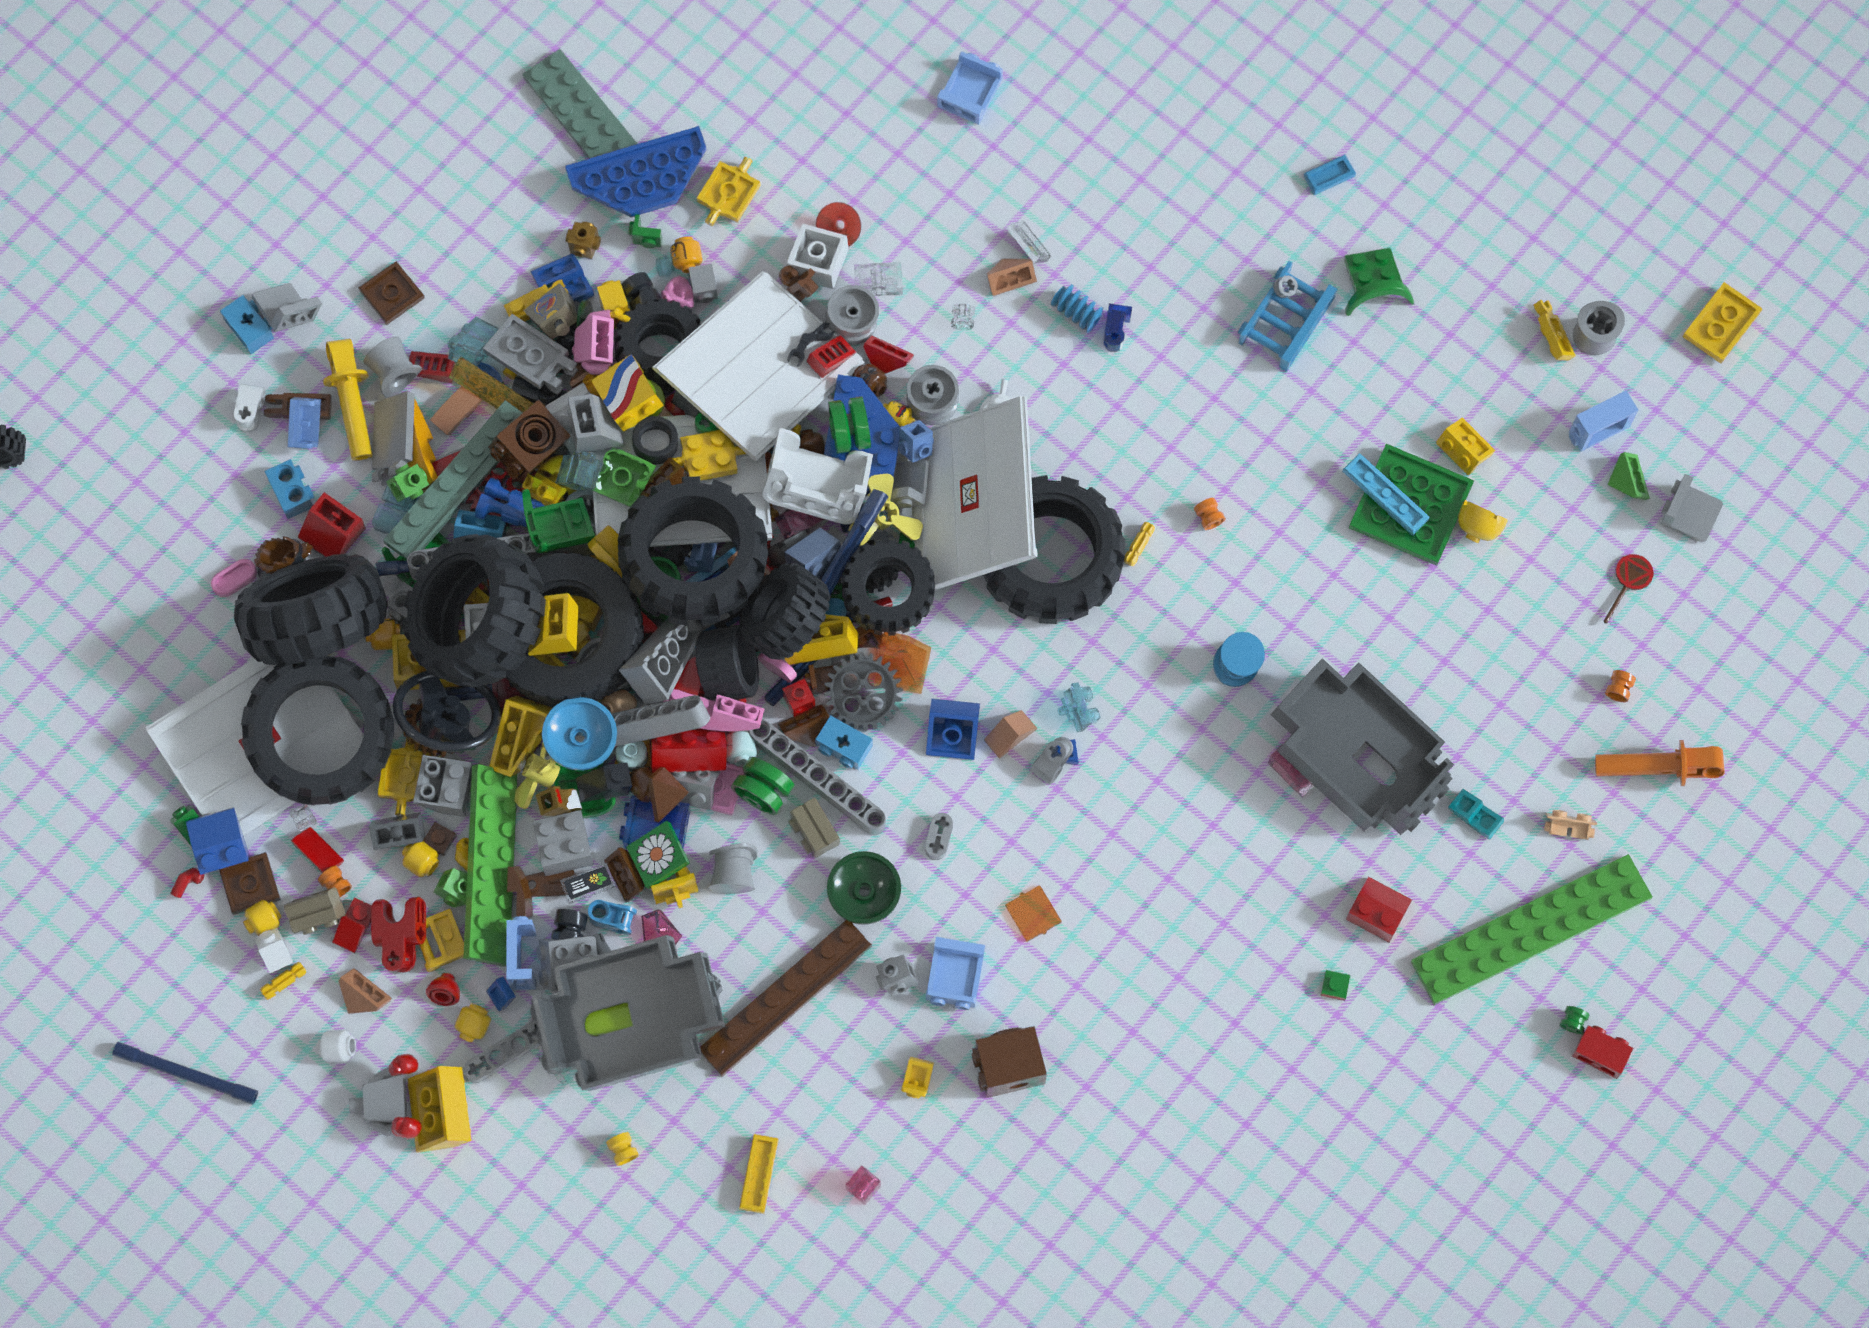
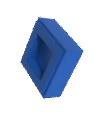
M503 976L497 978L486 990L498 1011L506 1009L516 997Z

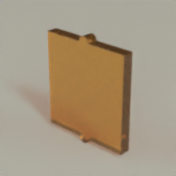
M1040 885L1026 893H1020L1018 898L1005 904L1006 909L1026 942L1041 934L1046 935L1049 929L1062 923V920Z

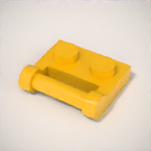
M451 909L427 917L426 928L431 927L442 954L440 957H434L427 937L425 942L419 945L426 961L424 964L426 971L432 972L441 966L463 958L464 941Z

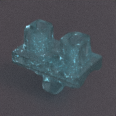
M1079 682L1072 683L1071 688L1063 692L1065 696L1061 699L1063 706L1058 708L1059 716L1066 715L1068 722L1073 721L1077 732L1084 731L1089 725L1096 723L1100 719L1098 709L1096 707L1088 709L1085 703L1093 699V693L1089 686L1080 687Z

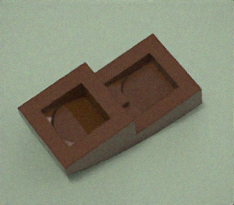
M520 866L508 867L507 892H517L516 917L533 916V904L528 881Z

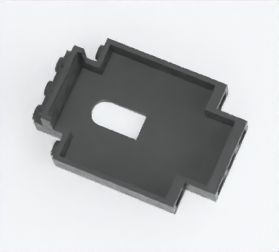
M1322 658L1270 714L1292 734L1277 752L1363 831H1366L1370 826L1375 829L1382 820H1385L1400 835L1406 830L1412 832L1421 822L1418 819L1422 813L1426 816L1435 806L1433 803L1436 797L1441 799L1450 789L1447 785L1453 778L1448 771L1454 764L1448 758L1439 765L1434 762L1442 754L1440 748L1445 741L1359 662L1343 678ZM1364 743L1394 769L1396 773L1394 784L1389 786L1382 785L1352 758Z
M668 935L553 967L555 972L553 983L559 992L550 995L544 993L532 995L533 1000H531L530 1008L532 1019L537 1024L536 1039L543 1050L541 1060L544 1069L547 1070L548 1074L555 1075L577 1069L575 1073L576 1082L581 1087V1090L584 1091L596 1090L703 1060L697 1035L725 1027L708 953L700 951L678 958L674 937ZM628 1003L633 1026L600 1036H591L586 1031L585 1020L589 1014Z

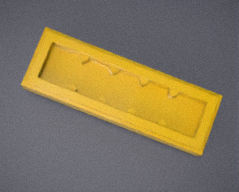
M753 1134L739 1210L765 1213L778 1138Z

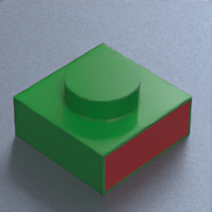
M1326 970L1321 996L1345 1001L1350 975Z

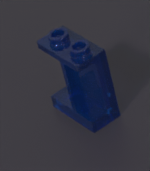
M631 795L630 802L625 803L624 816L627 817L625 826L621 825L619 840H623V846L627 849L626 846L665 821L671 823L684 850L691 812L690 804L680 802L679 806H676L660 822H655L652 802L642 803L636 796Z

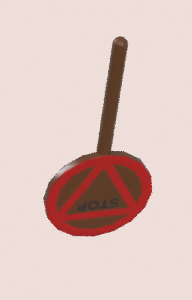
M1629 554L1618 561L1615 569L1616 577L1623 585V588L1603 621L1605 624L1609 622L1627 589L1641 590L1652 582L1654 576L1653 567L1645 557Z

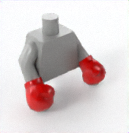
M411 1054L396 1056L388 1067L370 1078L368 1084L363 1085V1097L349 1098V1112H364L365 1122L370 1125L371 1129L384 1136H396L406 1139L418 1136L422 1125L417 1119L407 1117L406 1080L403 1075L411 1074L418 1070V1060Z

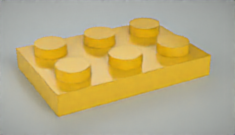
M1724 282L1682 337L1722 364L1763 308Z

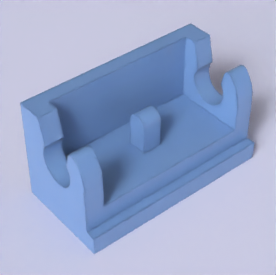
M302 397L290 399L288 447L307 449L318 447L321 399Z
M718 543L693 544L690 558L685 557L684 564L688 567L687 570L689 572H711Z

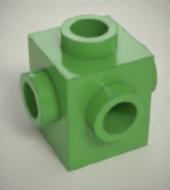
M408 464L395 470L397 475L386 481L397 502L407 497H410L411 500L424 494L422 489L429 485L425 471L419 468L418 464L409 467Z
M455 868L444 871L433 893L443 898V902L450 907L456 908L466 905L467 872L458 871Z

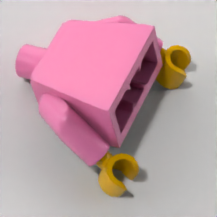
M617 305L613 311L608 309L592 312L576 328L574 346L572 347L574 361L582 363V368L589 374L600 375L612 367L613 318H617L622 322H628L630 317L623 315V313L630 311V309L625 306Z

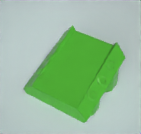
M612 447L611 450L605 453L603 458L604 464L600 472L596 474L590 490L631 507L637 498L641 496L656 466L621 449Z

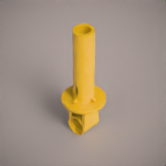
M350 338L327 341L326 354L332 374L323 379V384L327 387H337L351 459L359 461L371 458L373 454L358 383L368 378V372L357 369L354 347Z

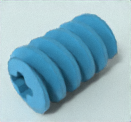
M1073 284L1067 288L1061 287L1054 295L1051 306H1057L1059 312L1065 311V316L1067 318L1072 317L1073 323H1079L1081 329L1087 328V333L1091 332L1101 319L1103 307L1094 310L1096 302L1093 301L1088 305L1089 296L1087 295L1080 299L1081 290L1072 293Z

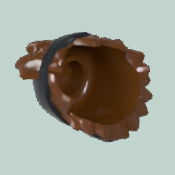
M283 536V539L271 538V540H265L257 549L258 552L255 553L256 559H254V562L256 563L255 567H258V577L261 579L277 570L306 561V557L312 553L313 546L308 542L301 544L300 541Z

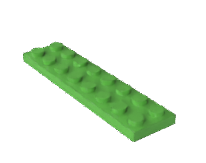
M476 764L472 766L463 959L504 967L507 966V920L512 918L513 892H507L508 867L514 866L516 803L514 799L518 774L509 777L495 772L493 767Z

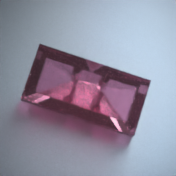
M655 910L641 916L644 941L668 935L674 937L676 945L681 939L682 935L662 910Z

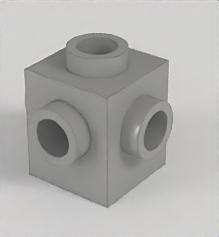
M904 954L888 958L876 966L879 973L876 976L878 985L891 996L903 994L907 989L918 985L912 963Z

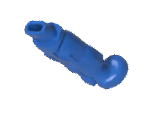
M490 478L485 486L484 494H481L477 503L475 517L481 520L486 518L490 512L501 514L502 521L514 526L527 528L522 492L516 489L509 492L501 486L498 479ZM531 497L533 508L545 506L542 502ZM499 498L504 501H507L508 503L503 504L501 502L496 501L495 499Z

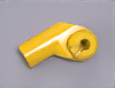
M461 838L456 844L455 860L467 871L469 838Z

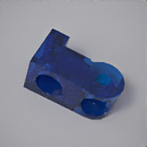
M1109 303L1103 340L1104 346L1108 351L1117 352L1123 348L1125 333L1122 330L1123 322L1130 323L1132 306Z

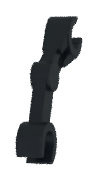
M822 323L813 332L802 334L797 348L790 351L787 361L789 362L792 356L798 357L799 362L796 366L798 367L804 361V351L811 342L830 340L835 331L830 333L824 332V330L828 329L830 323Z

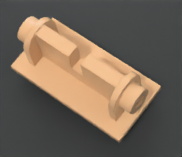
M1553 810L1552 813L1546 812L1545 815L1547 818H1550V822H1545L1544 831H1548L1549 834L1566 836L1569 827L1572 828L1571 837L1585 840L1594 838L1595 829L1591 828V825H1597V822L1591 819V815L1577 813V817L1567 816V812L1562 810Z

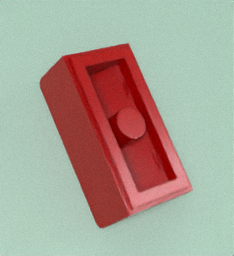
M311 827L291 840L292 844L321 873L333 866L339 867L344 862V859Z

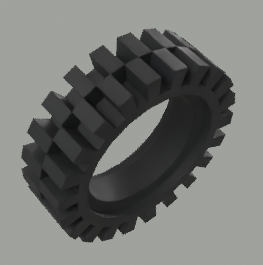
M1 424L0 467L4 469H9L10 466L13 468L17 467V465H21L25 460V435L19 430L15 431V428L12 427L6 429V425Z

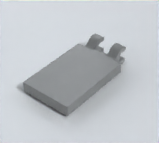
M513 314L510 315L483 347L485 354L538 389H541L545 384L556 395L564 389L561 386L562 381L555 377L562 369L572 378L578 372V369L575 368L577 364L567 358L569 355L567 349Z
M406 391L379 400L374 404L372 469L376 471L372 473V482L375 483L382 479V486L387 485L386 481L397 475L395 470L412 461L415 394Z

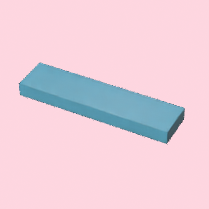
M1360 453L1343 469L1342 472L1412 536L1429 520L1430 517Z

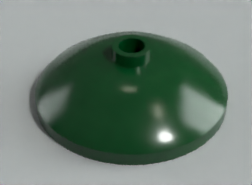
M869 851L854 852L840 859L832 868L827 881V895L832 908L843 919L860 925L874 924L888 917L896 908L901 895V880L894 865L882 855ZM861 889L869 891L866 896L861 895L859 892Z

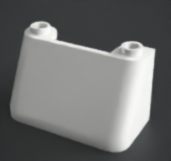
M780 428L763 489V498L768 503L837 523L851 524L855 522L866 495L873 454L856 450L850 452L845 461L799 448L801 440L799 435L790 430Z

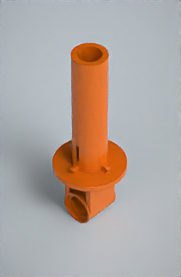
M1679 740V749H1675V752L1595 754L1596 776L1677 774V778L1680 777V785L1685 786L1687 778H1719L1725 773L1722 748L1717 746L1686 748L1684 740Z

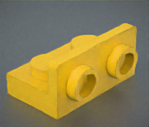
M1463 417L1447 427L1436 441V444L1467 475H1470L1479 464L1491 457L1496 451Z

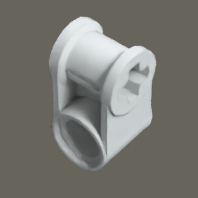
M246 384L239 385L234 417L241 431L251 432L257 428L261 409L265 401V387Z

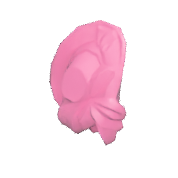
M682 276L672 278L665 286V289L661 291L662 299H667V302L672 303V301L680 303L681 307H694L692 287L688 280Z

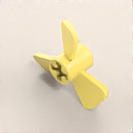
M890 474L873 475L868 480L867 486L870 493H872L873 489H876L888 495V499L880 511L887 512L888 521H886L884 515L879 517L878 514L859 546H863L877 528L878 530H883L891 525L910 540L915 541L921 536L922 522L918 519L900 516L897 505L890 501L894 478ZM853 523L850 525L849 531L851 530L852 526L854 525Z
M542 744L540 756L533 753L528 758L522 771V775L526 779L515 791L514 801L522 809L529 807L538 783L550 788L558 776L560 766L556 765L552 758L550 760L545 759L547 751L544 744Z

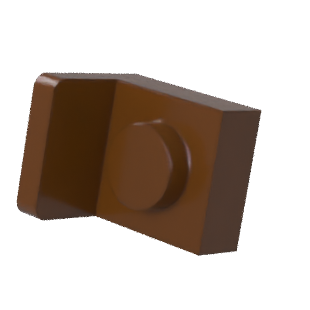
M861 626L856 628L858 632L857 648L866 646L870 639L873 640L878 649L883 648L882 639L885 638L883 633L877 635L874 634L873 629L869 628L866 631Z
M808 665L809 673H805V680L808 686L812 688L813 695L830 691L831 688L825 686V682H832L833 680L828 676V673H837L833 667L834 665L819 668Z

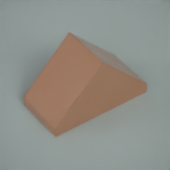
M1020 710L1003 717L986 736L984 741L1000 759L1037 730V727Z

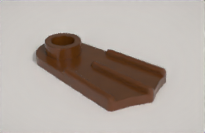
M574 870L545 876L543 871L528 875L526 879L528 883L531 881L536 883L535 888L530 889L531 897L569 896L564 881L577 877Z

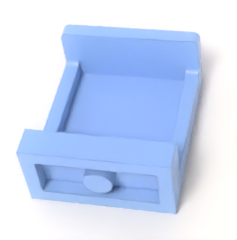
M960 52L959 61L945 89H941L937 96V107L979 125L1002 81L1003 69L994 62H985L979 59L973 53Z
M517 916L513 917V920H507L506 979L512 990H536V978L532 969H521V938L524 936H536L533 921L528 920V917Z
M936 937L926 1000H929L930 1004L936 1006H945V1003L953 1004L955 1008L960 1010H969L970 1007L975 1008L985 945Z

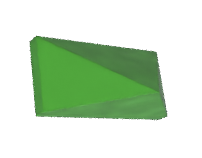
M1627 452L1621 453L1607 485L1632 498L1650 499L1638 455Z

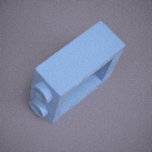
M1627 390L1576 416L1569 431V438L1572 444L1578 446L1581 452L1631 426L1638 408Z

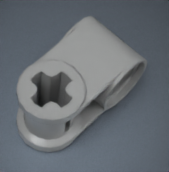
M1059 737L1050 742L1036 759L1030 771L1051 785L1073 752L1072 742L1066 737ZM1058 745L1061 747V749H1060L1061 754H1059V753L1057 752L1058 749H1059V748L1057 747Z

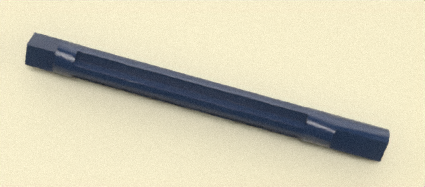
M873 489L853 523L854 525L822 577L821 581L828 587L829 595H831L844 573L846 564L851 561V556L857 551L887 501L888 495L884 492Z

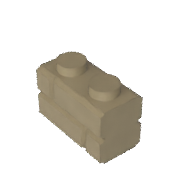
M812 798L790 811L791 819L788 821L795 834L797 832L801 834L804 840L800 842L807 854L812 853L814 858H817L840 844L838 834L816 798Z
M335 887L290 901L284 905L292 932L302 931L303 935L318 930L316 926L324 924L325 928L334 926L339 923L338 919L345 915L343 904Z

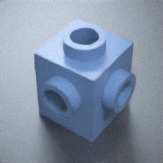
M918 420L900 427L898 449L902 455L906 456L912 463L932 455L933 431L923 422Z

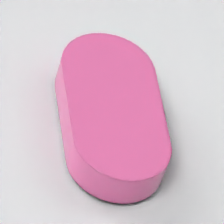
M240 559L217 573L212 578L211 587L216 595L228 597L253 582L257 576V568L251 560Z
M763 653L759 654V661L768 670L787 682L791 683L797 677L795 670L782 659H770Z

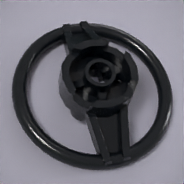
M424 671L413 675L399 686L394 695L392 706L395 720L408 737L427 748L445 752H458L459 754L467 750L473 751L489 741L499 728L501 708L496 696L486 685L472 687L483 695L491 709L489 726L475 738L468 731L471 718L469 710L460 702L457 696L447 695L440 681L441 678ZM417 684L419 685L423 705L419 723L420 732L409 724L402 708L405 695Z

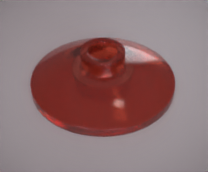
M833 202L820 210L816 219V227L846 235L849 247L860 236L861 219L852 206L843 202ZM839 220L844 222V228L838 226Z

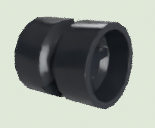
M646 272L636 273L628 277L621 284L624 295L630 301L632 309L638 303L643 305L646 304L647 300L653 299L654 302L662 299L658 291L652 288L653 283Z
M571 909L556 910L554 925L557 929L552 930L551 939L560 940L583 937L584 935L581 931L586 930L588 915Z

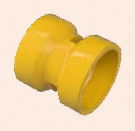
M629 1132L618 1134L606 1142L609 1150L615 1154L613 1159L616 1166L629 1163L639 1156L637 1149L631 1147L632 1138Z

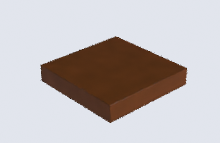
M397 261L358 287L360 293L386 325L425 299L424 294Z
M266 852L249 857V861L219 869L233 915L244 912L260 900H265L268 903L281 900Z

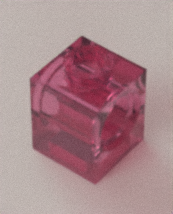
M861 1165L845 1184V1187L850 1194L866 1205L881 1187V1180Z

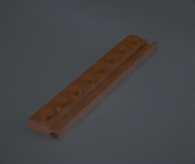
M845 920L731 1019L725 1027L721 1028L701 1045V1054L723 1077L868 951L872 944L868 942L853 923Z

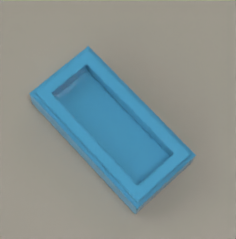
M1342 155L1305 172L1303 177L1315 196L1354 178L1356 172L1346 155Z

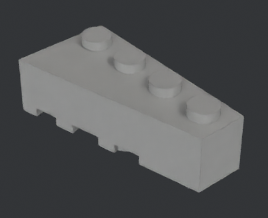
M668 617L619 669L645 704L669 699L696 645L697 637L703 631L696 620H688L687 626L669 623Z

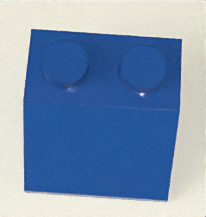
M932 698L926 755L974 760L980 703Z
M234 807L186 821L193 854L200 875L249 861V851Z

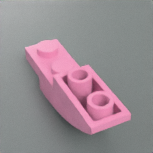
M673 689L669 699L666 701L693 695ZM718 694L715 701L700 697L710 715L709 722L701 727V729L747 731L760 728L764 708Z

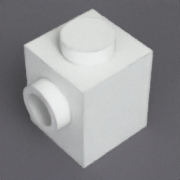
M278 928L265 931L260 936L254 938L270 973L293 963Z

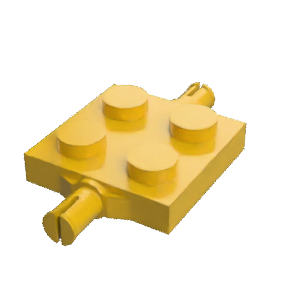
M745 156L739 167L729 166L719 161L697 197L698 203L711 210L705 219V223L708 225L710 223V226H713L719 215L725 216L737 223L761 186L759 180L751 177L746 172L751 163H753L750 158Z
M721 430L680 437L681 457L672 459L680 466H684L689 477L700 476V481L738 474L736 456L746 453L739 446L734 447L730 438Z
M407 737L405 748L391 749L392 752L386 766L381 770L378 788L379 798L397 801L395 811L397 816H400V814L405 815L407 802L414 801L423 757L421 751H414V744L408 745Z

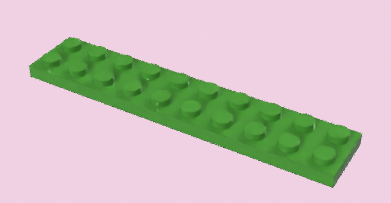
M1627 854L1412 959L1411 963L1430 999L1436 1005L1651 900L1653 896L1630 855Z

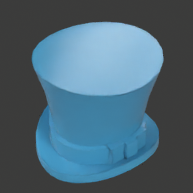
M1237 632L1230 635L1217 649L1213 659L1214 672L1219 681L1231 687L1243 686L1252 681L1265 659V650L1262 642L1255 635L1248 632Z

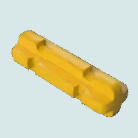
M1148 522L1142 524L1140 532L1137 533L1129 547V551L1125 554L1124 562L1130 566L1136 564L1138 556L1141 555L1149 541V537L1154 532V525Z
M300 962L292 965V969H287L272 979L271 984L267 983L261 987L260 991L267 1000L274 997L277 991L281 992L296 981L295 978H301L306 974V969Z

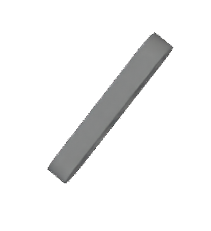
M534 1020L468 1060L463 1068L467 1080L472 1083H479L538 1047L536 1035L531 1037L534 1042L530 1044L528 1037L524 1034L527 1031L529 1035L535 1033L536 1022ZM515 1038L525 1040V1046L522 1050L516 1051L511 1047V1043ZM495 1051H500L504 1054V1059L499 1064H494L490 1061V1055ZM485 1058L491 1069L487 1071L484 1066L479 1070V1076L469 1075L471 1072L470 1067L473 1065L477 1068L482 1066L483 1062L481 1059Z

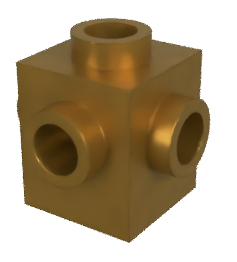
M574 222L573 228L567 231L565 242L568 243L570 254L593 259L595 250H598L600 247L601 237L598 235L597 227L592 223Z

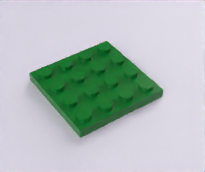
M1386 443L1376 468L1430 518L1412 536L1364 492L1351 520L1349 529L1437 566L1458 520L1460 508L1464 500L1467 499L1474 480Z

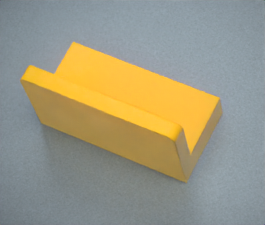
M607 525L587 545L602 562L613 568V571L617 572L622 578L621 569L618 567L619 534L610 525Z

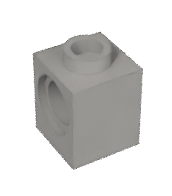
M712 264L689 267L694 301L709 303L714 299H718Z

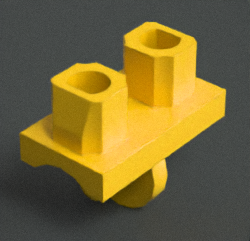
M536 473L535 477L528 474L522 485L524 489L530 491L532 498L546 506L562 502L564 499L563 495L567 491L564 487L539 473Z
M686 866L675 873V879L669 881L665 879L661 883L651 886L655 903L666 902L668 905L676 902L678 909L682 908L681 900L691 898V893L699 891L694 873H690Z

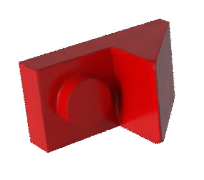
M354 897L346 915L341 917L332 943L355 954L371 923L372 905Z

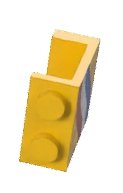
M632 354L591 380L614 421L623 432L634 427L638 422L654 414L664 406L643 374L642 367Z

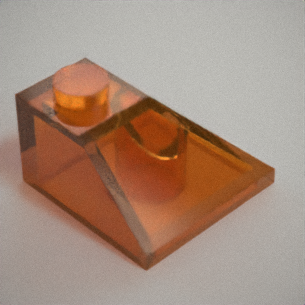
M884 632L878 658L880 656L883 657L881 664L885 665L890 661L889 671L897 669L893 677L894 679H902L896 684L897 687L903 688V691L922 694L931 647L908 635L896 633L894 636H888V632ZM876 672L874 685H879L882 682V677Z

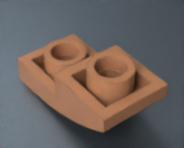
M464 384L439 408L430 421L446 435L451 436L462 420L469 418L483 399Z

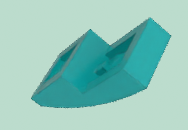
M1462 789L1448 806L1449 810L1489 840L1504 823L1502 816L1484 806L1482 800L1465 789Z

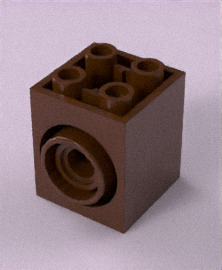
M538 400L502 430L488 448L490 449L491 456L497 462L501 461L507 468V474L513 480L517 479L521 483L528 474H532L545 460L561 449L571 435Z
M1035 1026L1023 1029L1018 1027L1009 1028L993 1033L989 1037L976 1040L975 1048H972L971 1055L974 1067H979L980 1069L977 1077L980 1091H985L987 1098L1045 1084L1047 1072Z

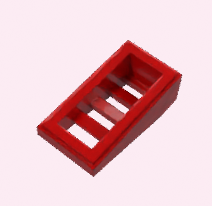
M840 335L811 352L806 362L823 378L854 356L856 351ZM838 344H840V345L842 346V348L846 351V353H844V352L840 349V347L838 346ZM832 348H834L841 356H838V355L832 350ZM828 352L834 358V360H832L826 353Z
M411 351L409 361L413 365H415L416 359H421L419 365L422 367V371L417 377L452 383L458 363L456 356ZM425 360L429 361L427 370L423 369ZM434 362L438 363L436 371L432 370ZM443 364L446 365L445 372L441 371Z

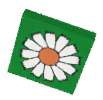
M665 821L626 846L648 889H651V886L661 883L690 864L671 823Z

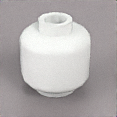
M346 1030L326 1031L322 1035L321 1040L317 1042V1052L326 1063L348 1062L355 1055L356 1040Z

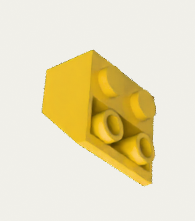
M569 593L544 596L546 600L545 616L540 617L537 627L541 631L535 645H529L528 655L576 651L578 605Z

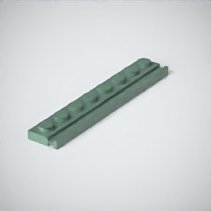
M505 400L383 540L384 544L406 559L410 553L425 549L499 463L491 456L488 446L522 412Z

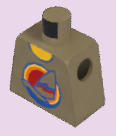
M560 283L524 310L536 326L550 339H554L558 335H566L569 332V327L577 322L574 300Z

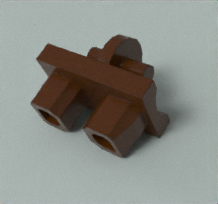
M785 266L779 272L780 281L785 286H788L786 290L799 302L805 297H810L819 288L811 279L815 274L812 268H809L800 275L792 266Z

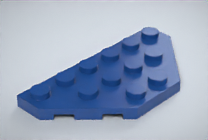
M696 126L565 166L573 191L629 217H635V214L641 215L676 204L707 149L700 127Z
M838 374L833 401L841 400L844 403L846 414H849V399L862 396L869 425L871 448L858 450L855 447L853 436H850V452L857 450L873 454L869 478L879 474H890L894 477L898 443L900 442V426L862 378ZM829 426L824 455L845 461L850 452L837 454ZM867 486L866 495H868V494L870 493L868 486Z

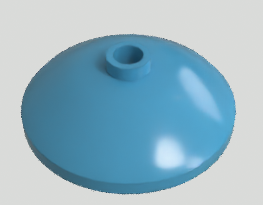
M583 697L567 699L557 704L548 713L543 723L542 739L547 753L556 763L572 770H587L600 765L610 756L617 740V727L612 714L601 703ZM578 735H582L585 738L582 742L575 740Z

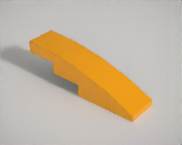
M414 397L412 461L407 462L409 467L418 464L419 468L425 471L427 482L429 483L428 486L422 489L425 493L438 478L432 466L436 457L429 444L434 438Z

